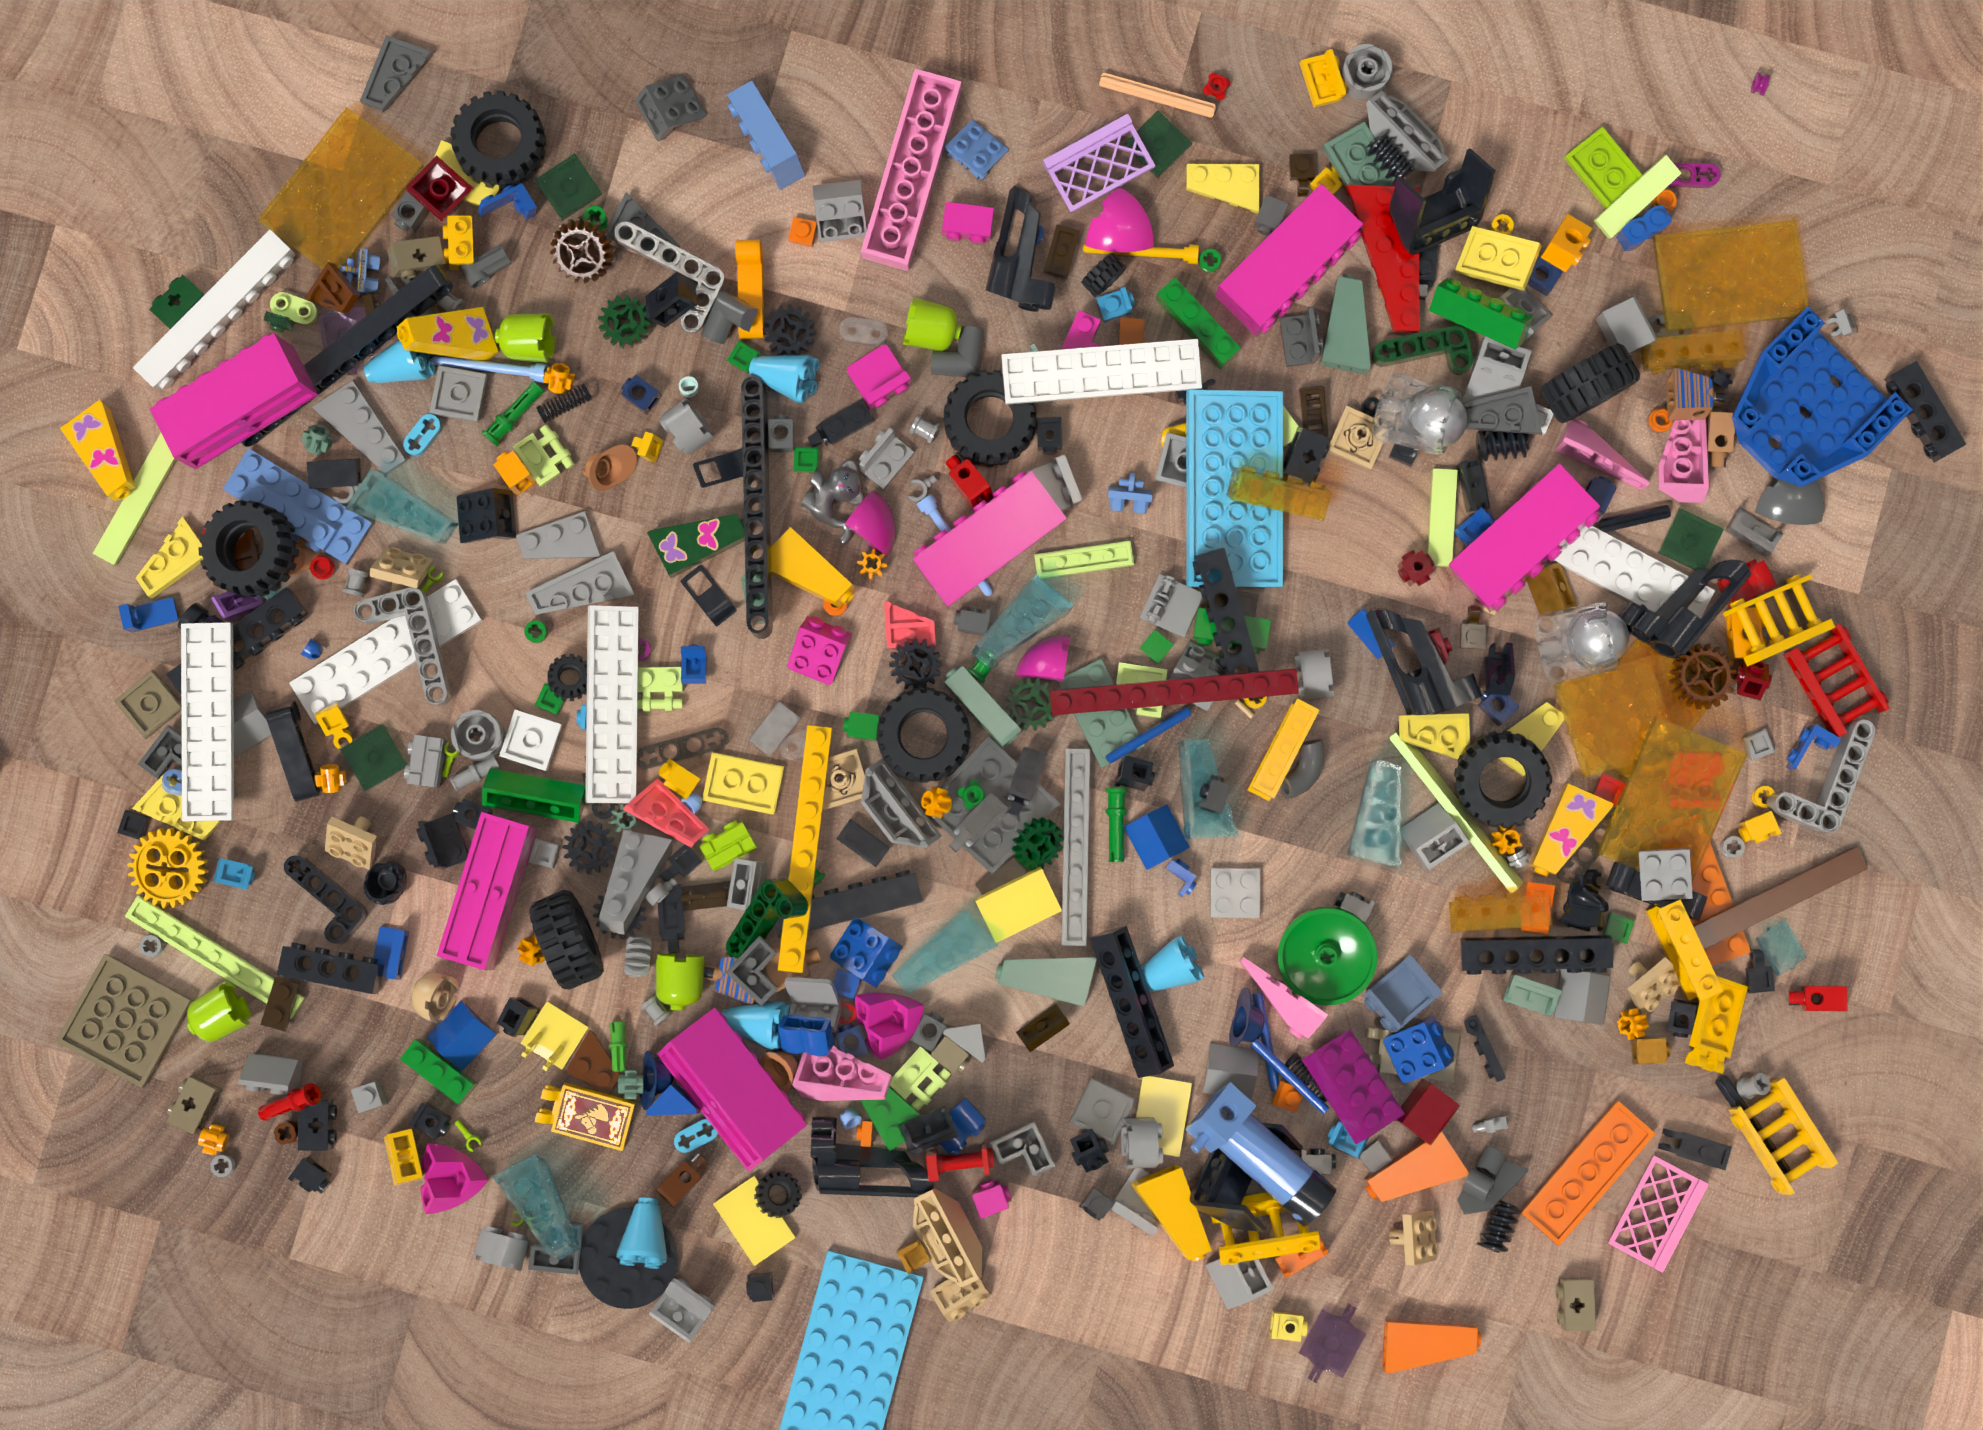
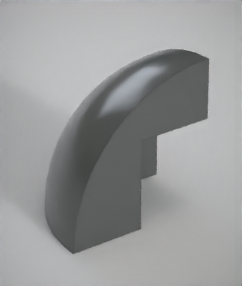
M1777 479L1772 487H1766L1758 502L1755 513L1788 524L1810 525L1822 522L1824 499L1821 487L1817 480L1800 487Z

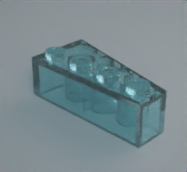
M373 468L370 469L345 508L365 517L444 544L447 543L459 524L382 471Z
M1036 574L977 642L972 654L986 666L992 668L1015 652L1016 649L1031 641L1039 633L1067 616L1074 604Z
M1197 739L1178 742L1185 840L1239 836L1227 801L1223 813L1218 815L1194 807L1195 802H1199L1202 799L1199 797L1202 784L1207 783L1211 775L1219 776L1209 740Z
M1370 760L1347 852L1348 856L1393 868H1401V859H1399L1401 847L1400 765L1381 760Z
M964 909L891 976L909 994L998 945Z
M535 1154L492 1176L495 1182L502 1188L508 1200L518 1210L521 1218L531 1228L532 1233L548 1255L560 1260L581 1249L547 1160Z

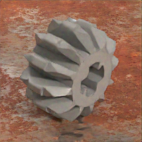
M637 935L630 936L627 939L624 966L626 975L646 977L649 974L652 940L650 937Z

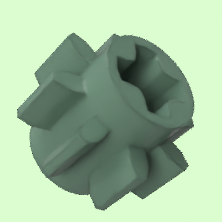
M315 424L311 427L308 426L307 431H303L301 441L305 442L304 448L309 453L320 455L323 452L326 453L327 448H331L334 438L330 437L331 432L328 428Z
M619 804V810L610 811L614 816L613 819L609 820V823L617 825L615 828L616 832H620L622 828L630 831L629 828L632 826L639 827L635 823V818L637 817L624 811L623 804ZM622 813L630 816V819L626 820V824L619 821L623 817Z
M626 1069L625 1075H618V1094H625V1099H637V1094H643V1075H637V1069Z

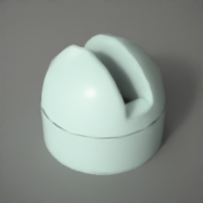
M690 376L682 378L679 382L680 393L686 398L696 396L699 390L697 380Z

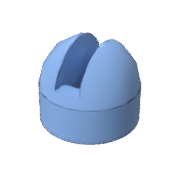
M691 793L687 799L682 798L681 802L695 814L701 808L702 798L697 793Z
M846 1108L845 1113H840V1122L846 1130L855 1128L861 1122V1116L853 1108Z

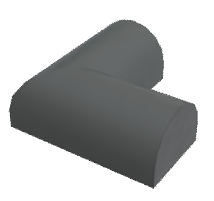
M720 290L701 335L714 342L724 344L732 324L749 332L759 309L726 290Z
M962 326L957 351L933 350L931 375L966 377L971 373L973 375L979 374L983 329L974 326Z
M170 725L165 727L138 763L139 766L157 779L162 776L173 760L182 766V734Z
M759 936L726 971L761 1006L779 989L762 972V969L778 952L764 938Z
M1035 1121L990 1142L1000 1165L1023 1155L1033 1177L1056 1167Z
M560 1221L558 1222L556 1246L531 1244L528 1270L578 1275L584 1224Z

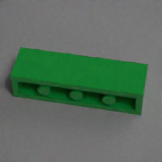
M1175 277L1157 293L1155 300L1192 339H1198V346L1220 370L1239 354L1241 347Z
M1446 278L1437 285L1429 308L1430 312L1515 350L1525 342L1534 317L1527 314L1521 308H1513L1499 298L1486 296L1481 290L1468 288L1462 285L1460 281L1452 278Z
M490 768L482 787V806L579 823L585 806L586 785Z

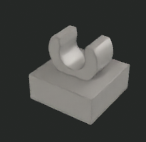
M1843 309L1835 313L1837 318H1830L1827 321L1829 325L1837 323L1839 326L1836 332L1831 333V336L1837 337L1842 334L1843 336H1850L1858 333L1850 310Z

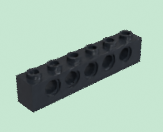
M1222 547L1195 555L1196 561H1193L1192 564L1196 576L1201 575L1203 581L1199 588L1202 599H1208L1210 608L1206 609L1209 623H1215L1217 632L1212 634L1216 647L1221 646L1223 655L1219 656L1223 671L1228 669L1229 674H1234L1235 667L1239 664H1244L1248 667V673L1260 672L1225 548ZM1211 569H1217L1221 572V579L1216 583H1211L1207 579V574ZM1218 593H1225L1228 597L1227 604L1222 607L1214 603V597ZM1229 616L1234 619L1235 624L1232 629L1224 630L1221 628V620L1224 617ZM1237 640L1241 643V650L1238 653L1232 654L1227 650L1230 641Z
M284 588L233 625V671L241 668L245 664L244 660L249 656H256L264 651V646L271 640L275 642L285 635L284 631L292 626L294 628L304 622V617L309 613L291 589ZM278 611H283V620L276 623L274 620L275 614ZM263 625L264 633L260 637H256L254 634L255 628ZM242 639L244 647L241 651L236 652L234 645L238 640ZM179 664L166 675L181 694V664Z
M1127 926L1106 930L1091 937L1093 950L1096 954L1137 1077L1153 1076L1167 1071L1174 1066Z
M1610 935L1460 938L1462 971H1467L1469 975L1482 974V970H1492V974H1506L1507 970H1517L1518 974H1529L1535 969H1542V973H1557V969H1567L1568 973H1580L1582 969L1592 968V972L1600 973L1607 972V968H1613V942ZM1559 949L1568 951V956L1563 961L1555 959V953ZM1583 949L1593 950L1591 959L1582 960L1580 958V953ZM1485 950L1491 951L1493 958L1489 962H1482L1479 959L1481 952ZM1509 950H1515L1518 953L1517 959L1513 962L1504 959L1505 953ZM1533 950H1541L1543 957L1539 961H1532L1529 958Z

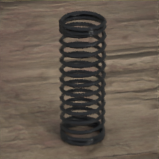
M581 384V388L578 386L581 396L576 388H574L576 396L570 390L572 398L566 392L569 402L563 393L562 396L565 403L559 395L558 398L561 405L557 398H554L558 408L551 399L554 410L548 401L546 403L549 410L543 403L546 414L542 407L538 405L536 409L543 422L546 424L551 420L550 417L554 419V415L558 418V413L561 416L562 412L566 414V410L569 412L570 408L574 409L573 405L577 408V403L581 406V401L583 404H585V400L587 402L592 401L585 384Z
M1294 1053L1285 1063L1289 1068L1297 1061L1290 1069L1291 1071L1301 1063L1294 1074L1305 1066L1301 1056L1297 1053ZM1306 1066L1301 1070L1297 1077H1299L1307 1069ZM1309 1070L1306 1071V1073L1300 1078V1080H1302L1308 1073H1310ZM1310 1074L1303 1082L1305 1083L1312 1075ZM1314 1078L1310 1080L1307 1086H1309L1314 1081ZM1315 1081V1083L1310 1087V1089H1312V1088L1317 1084L1316 1081ZM1324 1094L1319 1097L1323 1102L1327 1101Z

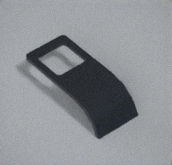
M743 448L693 463L700 486L705 488L743 477ZM756 456L752 458L751 464L758 463ZM715 462L721 479L705 483L699 465Z
M701 565L681 579L682 585L716 627L737 611ZM701 571L712 586L697 597L687 585V581Z

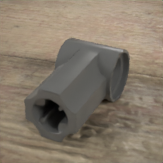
M500 244L479 257L473 256V264H460L459 268L471 288H477L489 281L490 276L512 263Z

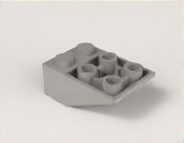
M1485 336L1480 342L1461 403L1518 390L1532 351L1521 347L1515 350Z

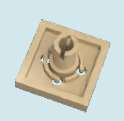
M1346 406L1329 443L1328 452L1371 471L1391 425Z
M386 547L371 566L370 577L392 582L390 593L406 589V586L418 588L428 574V570L432 567L433 559L418 553L403 552L399 548Z
M857 749L829 757L826 781L827 785H830L831 780L832 786L825 787L824 811L862 799L865 774ZM850 773H854V774L856 775V778L853 779V778H854V775L851 774V779H850L849 774H850ZM841 789H844V790L842 791V793H846V791H848L847 794H846V795H842V794H841Z
M359 816L355 824L350 825L331 817L327 823L325 851L333 857H340L357 867L369 870L374 864L377 840L376 835L367 832L371 827V822L367 818Z
M1666 957L1649 971L1641 962L1634 963L1629 969V974L1637 981L1628 988L1635 1007L1638 1008L1641 1014L1654 1011L1658 1007L1659 1002L1665 997L1673 995L1681 985L1672 963Z
M1422 1210L1403 1214V1230L1392 1229L1389 1233V1237L1399 1238L1389 1239L1391 1245H1404L1405 1265L1415 1266L1437 1260L1438 1244L1435 1240L1437 1221L1434 1217V1210Z

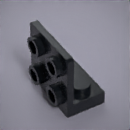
M490 488L457 496L460 543L466 544L491 538L516 539L512 490Z
M452 813L430 822L418 821L417 835L420 841L426 844L428 851L425 852V856L429 865H433L436 869L444 870L467 860L469 852L459 825L454 821L456 817Z

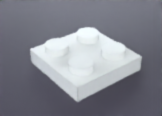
M514 710L499 756L547 771L562 725Z

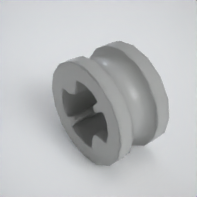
M1730 836L1723 839L1720 850L1727 858H1738L1744 853L1745 844L1741 838ZM1732 840L1735 841L1734 845H1738V850H1735L1733 854L1729 853L1731 850H1727V844H1731Z
M156 935L145 936L139 944L141 953L146 957L161 955L165 947L164 941ZM148 941L157 942V946H155L157 947L156 951L147 950L146 947H149L147 945Z
M222 1154L212 1160L210 1169L215 1176L226 1177L234 1172L236 1163L230 1155ZM221 1159H225L224 1163L228 1162L229 1167L225 1168V1173L221 1172L222 1169L218 1170L217 1164L221 1163Z

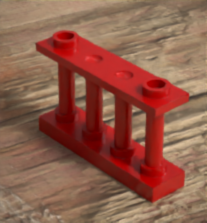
M1837 624L1835 628L1830 630L1832 633L1831 637L1804 652L1800 651L1797 647L1784 653L1783 656L1827 731L1837 737H1841L1848 733L1845 727L1850 721L1873 708H1876L1878 713L1887 711L1890 708L1887 704L1889 701L1886 694L1882 690L1879 691L1852 645L1849 631L1842 627L1841 624ZM1838 644L1845 657L1817 673L1812 672L1808 666L1809 660ZM1851 665L1858 678L1830 694L1824 693L1820 686L1821 681ZM1863 686L1870 699L1843 715H1837L1832 707L1834 702Z
M982 1143V1152L944 1157L943 1154L938 1155V1149L928 1150L926 1163L929 1182L939 1181L940 1174H944V1171L984 1167V1175H989L990 1168H994L992 1148L987 1149V1143Z

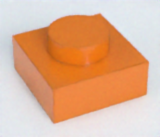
M793 217L788 241L812 247L817 222Z
M1280 1081L1272 1104L1297 1113L1303 1095L1292 1085Z
M863 1120L862 1125L857 1127V1140H861V1146L871 1147L872 1120Z

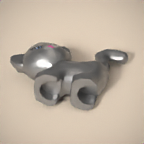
M853 460L846 461L840 468L833 470L828 480H824L825 476L823 473L815 469L809 483L815 489L813 493L806 492L801 503V507L810 511L812 516L819 522L843 529V534L839 537V542L842 545H846L851 540L853 531L845 526L847 520L834 517L833 500L836 499L840 502L859 505L864 499L861 493L860 478L857 474V464Z

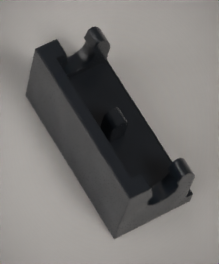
M360 458L307 462L309 489L359 486L361 482Z
M1481 458L1471 462L1467 460L1461 461L1457 465L1466 513L1477 511L1481 507L1484 510L1490 509Z
M1506 642L1503 651L1500 653L1495 652L1496 645L1493 643L1489 647L1487 657H1484L1486 693L1510 696L1515 679L1513 643Z
M945 1106L898 1124L907 1149L912 1155L958 1137L951 1115Z

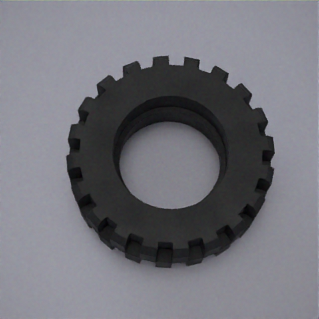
M497 90L496 95H491L490 91L483 92L484 97L478 99L476 95L470 98L471 104L467 106L464 103L460 107L461 115H455L453 119L455 126L451 128L450 132L452 149L464 173L467 176L470 175L474 182L478 184L483 182L486 187L492 189L493 185H499L500 189L506 188L507 184L511 183L516 186L520 184V180L523 178L528 181L532 177V170L538 171L540 168V159H544L546 153L544 148L546 146V137L535 109H532L530 103L525 99L520 100L519 96L514 93L506 96L505 91ZM507 122L513 124L521 133L519 146L506 157L489 158L482 155L477 149L476 140L478 135L486 126L492 123Z
M1616 343L1560 373L1542 386L1541 393L1556 420L1566 423L1634 385L1640 380V372L1625 346Z
M981 370L977 375H973V373L967 375L963 382L959 381L955 385L953 392L950 391L944 407V426L947 439L949 438L951 446L960 453L962 458L965 460L968 458L976 465L982 463L986 464V467H994V464L1000 463V465H1004L1012 458L1015 460L1023 450L1027 449L1035 433L1036 406L1034 403L1009 404L1013 414V423L1008 433L995 440H985L977 437L972 433L967 423V414L971 405L985 397H995L1005 402L1003 374H1001V371L994 370L993 373H987V370Z
M244 500L235 501L234 504L228 503L222 507L223 511L216 510L212 514V521H207L204 525V528H206L205 533L201 534L199 539L202 542V547L198 548L199 556L203 557V560L200 561L202 569L207 570L206 576L209 580L214 581L215 585L221 589L247 597L269 595V590L275 592L280 589V583H286L291 576L288 574L290 570H295L297 564L294 563L295 557H299V549H296V544L299 543L298 535L292 534L295 531L293 524L288 522L287 517L283 513L278 512L277 509L251 500L248 502ZM257 527L264 541L262 555L253 567L241 571L235 560L236 543L245 531Z
M919 687L900 693V696L888 703L887 708L880 715L881 718L877 725V743L884 761L896 774L910 781L928 783L951 775L963 763L969 750L971 733L965 711L947 693L937 691L934 688L920 689ZM921 712L931 713L939 717L947 730L945 746L938 754L930 758H918L911 755L905 750L901 742V729L905 721L912 715Z
M1496 731L1488 732V736L1482 737L1481 735L1475 738V743L1472 745L1468 744L1464 748L1465 753L1460 755L1457 760L1458 767L1455 768L1454 776L1456 778L1455 788L1459 795L1458 797L1469 814H1472L1481 823L1485 822L1488 826L1495 828L1497 825L1502 826V828H1510L1512 824L1517 826L1523 825L1524 820L1527 818L1532 820L1537 816L1535 812L1538 809L1543 810L1546 805L1544 802L1546 797H1550L1551 789L1549 787L1552 783V775L1549 771V763L1539 748L1531 740L1526 739L1525 736L1518 733L1512 734L1511 731H1503L1502 733H1497ZM1502 757L1513 758L1523 766L1526 773V782L1523 789L1518 795L1509 800L1495 801L1490 799L1481 789V772L1488 763Z
M562 890L533 902L529 909L532 928L547 966L551 970L554 979L557 980L558 985L562 989L570 990L599 978L604 972L601 953L599 952V947L588 919L571 891Z

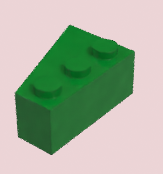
M889 1086L886 1099L860 1100L889 1151L905 1142L898 1124L922 1115L891 1086Z

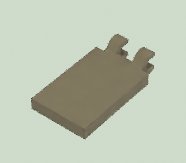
M1403 1026L1397 1032L1410 1028L1411 1026ZM1367 1027V1038L1380 1039L1378 1054L1366 1052L1371 1062L1379 1064L1378 1072L1398 1075L1383 1042L1387 1036L1394 1034L1393 1031H1388L1385 1028L1381 1030ZM1443 1031L1447 1044L1453 1049L1455 1061L1446 1068L1421 1078L1453 1083L1460 1034Z

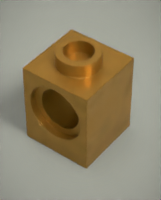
M1637 1038L1631 1040L1633 1064L1668 1063L1667 1057H1670L1671 1049L1669 1042H1666V1038Z

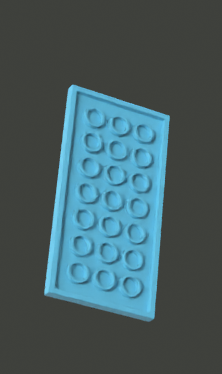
M1186 390V587H1199V585L1203 584L1201 575L1196 576L1192 564L1193 561H1196L1195 555L1222 547L1226 551L1235 587H1283V391ZM1211 569L1207 574L1208 581L1211 583L1218 582L1221 579V572L1217 569Z
M828 1250L779 1430H883L924 1276L915 1273L908 1275L907 1271Z

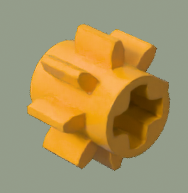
M555 363L552 367H547L543 382L549 383L548 389L550 391L561 394L566 392V389L571 390L575 374L570 373V368L567 365Z
M875 549L868 555L862 552L863 561H857V565L864 567L860 571V575L867 573L870 580L876 574L879 577H883L881 569L888 567L887 564L881 563L885 555L881 554L878 557ZM871 559V561L875 562L876 560L878 561L876 563L877 568L875 570L872 567L867 569L868 560Z
M337 764L323 765L320 767V772H317V775H315L316 787L322 786L324 793L341 791V786L347 782L346 771H340Z
M932 786L931 791H926L923 794L921 804L924 809H927L926 815L942 818L943 814L950 811L952 799L950 796H947L948 790Z
M1499 825V832L1491 833L1494 836V842L1491 846L1499 848L1498 854H1504L1506 850L1508 854H1515L1514 848L1522 847L1520 837L1523 834L1515 831V825H1511L1510 828H1502Z
M531 934L530 938L526 937L520 941L517 948L521 954L518 958L520 961L534 967L535 963L538 964L545 960L534 934Z
M1638 1008L1622 1011V1017L1617 1021L1620 1034L1627 1035L1628 1040L1644 1037V1031L1649 1027L1646 1014L1639 1013Z
M211 1124L210 1128L204 1127L202 1129L198 1145L204 1146L203 1153L214 1156L217 1155L218 1151L224 1152L229 1140V1134L223 1133L225 1127Z

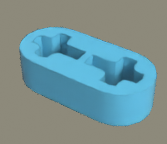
M433 414L423 415L404 440L403 446L407 453L414 457L423 455L442 430L441 421ZM434 420L433 424L436 428L434 430L429 429L423 434L427 429L425 423L427 421L431 423ZM422 436L421 440L419 441V445L421 446L420 449L418 450L414 448L411 451L412 445L410 444V442L412 440L417 442L419 438Z
M703 1119L676 1134L674 1145L678 1151L687 1153L717 1137L718 1133L713 1129L711 1131L712 1136L709 1137L708 1134H704L699 1137L697 1132L704 1129L703 1124L711 1125L707 1119ZM684 1134L685 1137H689L694 1134L696 1139L692 1140L689 1143L690 1147L687 1148L685 1145L680 1146L679 1144L682 1140L681 1135Z

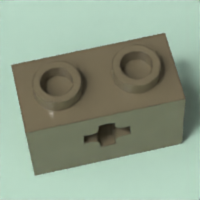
M439 236L392 242L387 249L393 278L411 279L433 265H438L442 269L446 264Z
M947 1036L942 1039L930 1055L953 1074L956 1070L961 1073L970 1062L967 1058L969 1053Z
M197 1076L185 1078L178 1089L180 1095L177 1101H173L167 1111L169 1115L167 1122L191 1134L200 1133L222 1088ZM194 1099L193 1103L196 1105L195 1108H190L191 1104L188 1103L189 1100Z
M1589 1277L1559 1278V1284L1556 1285V1298L1560 1300V1310H1557L1558 1325H1561V1328L1565 1331H1596L1594 1280ZM1576 1299L1580 1302V1305H1577L1574 1309L1570 1307V1303H1574Z

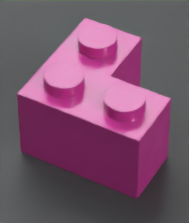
M1078 310L1061 350L1101 347L1093 343L1101 320Z

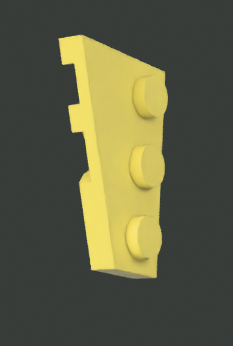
M1469 713L1399 716L1400 741L1458 760L1459 756L1465 753L1464 748L1470 744Z

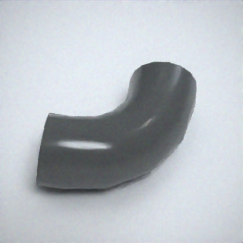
M1322 739L1302 743L1299 749L1300 760L1298 766L1294 771L1285 776L1280 786L1283 795L1287 799L1297 797L1310 790L1319 779L1324 765Z

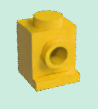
M670 758L667 763L660 767L658 775L665 779L663 784L685 799L689 797L700 778Z
M1772 811L1764 812L1739 823L1740 829L1738 831L1744 843L1751 840L1759 843L1769 839L1768 834L1770 836L1782 834Z

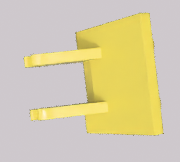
M547 1001L520 1043L526 1047L521 1056L527 1058L534 1051L547 1060V1063L542 1068L543 1070L548 1071L552 1065L563 1070L589 1027Z

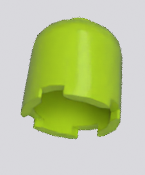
M913 297L906 320L908 326L906 334L903 335L902 344L934 351L947 350L952 345L954 339H959L961 325H957L956 312L949 306Z
M546 313L510 314L503 319L500 328L496 329L495 341L499 343L502 353L509 359L548 363V358H553L556 336H551L550 326H555L553 316Z
M675 953L657 954L655 992L659 1001L671 1005L670 1010H685V1006L693 1005L700 1000L704 981V956L686 954V959L675 958Z
M225 981L191 1002L187 1010V1027L193 1035L196 1034L204 1041L214 1042L250 1025V1022L247 1020L251 1017L249 1006L243 995L238 997L233 991L236 988L233 983Z

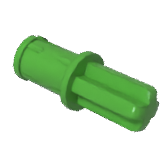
M625 1022L610 1023L611 1045H609V1049L612 1050V1070L614 1072L626 1070V1048H628V1044H626Z

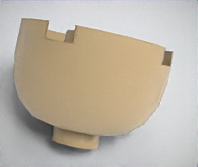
M440 972L427 973L421 977L411 989V1001L415 1012L433 1023H438V1019L442 1021L446 1019L457 1000V997H453L454 988L458 990L457 980L450 975Z

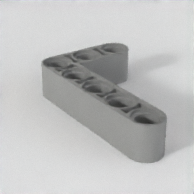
M630 222L619 223L615 228V238L619 244L675 273L679 272L694 280L697 284L696 295L704 294L709 298L707 306L700 307L695 305L681 316L680 324L683 331L689 334L697 333L701 329L718 292L723 286V272L712 264ZM623 228H629L632 230L633 235L630 239L623 240L619 236V231ZM645 239H650L654 242L655 246L651 251H644L641 248V242ZM667 250L675 252L676 260L671 263L664 261L663 253ZM695 262L698 265V271L694 274L687 273L684 269L686 263ZM710 273H716L720 277V282L716 285H710L706 281V276ZM686 317H696L698 320L697 327L692 329L686 327L684 324Z
M412 587L357 602L354 607V615L359 621L366 624H374L401 616L406 617L427 701L436 706L446 705L451 699V690L426 594ZM414 594H419V603L411 606L410 597ZM395 600L396 608L391 612H387V602ZM367 606H371V616L368 618H363V609ZM424 617L426 625L422 629H416V620ZM425 641H430L432 644L431 650L427 653H422V644ZM436 664L438 668L437 674L429 677L427 675L428 667ZM442 688L443 697L435 701L433 699L434 690Z
M1865 719L1853 720L1847 723L1845 729L1848 733L1841 737L1816 804L1788 792H1776L1767 799L1768 810L1777 816L1819 833L1837 831L1841 826L1874 738L1875 726L1873 723ZM1859 725L1863 729L1861 737L1857 734V727ZM1850 748L1854 750L1853 759H1850L1848 755ZM1842 770L1845 772L1846 775L1844 782H1842L1840 779V773ZM1833 793H1835L1837 796V802L1835 805L1831 801V796ZM1781 797L1785 801V806L1783 809H1780L1778 805V801ZM1802 807H1805L1807 811L1804 819L1800 814ZM1824 816H1827L1829 820L1828 826L1826 828L1824 827L1822 822Z

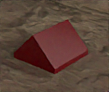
M436 155L405 187V190L442 222L447 219V216L455 213L471 193L473 187Z
M1421 1079L1401 1106L1405 1114L1396 1119V1121L1431 1146L1460 1105L1435 1085Z

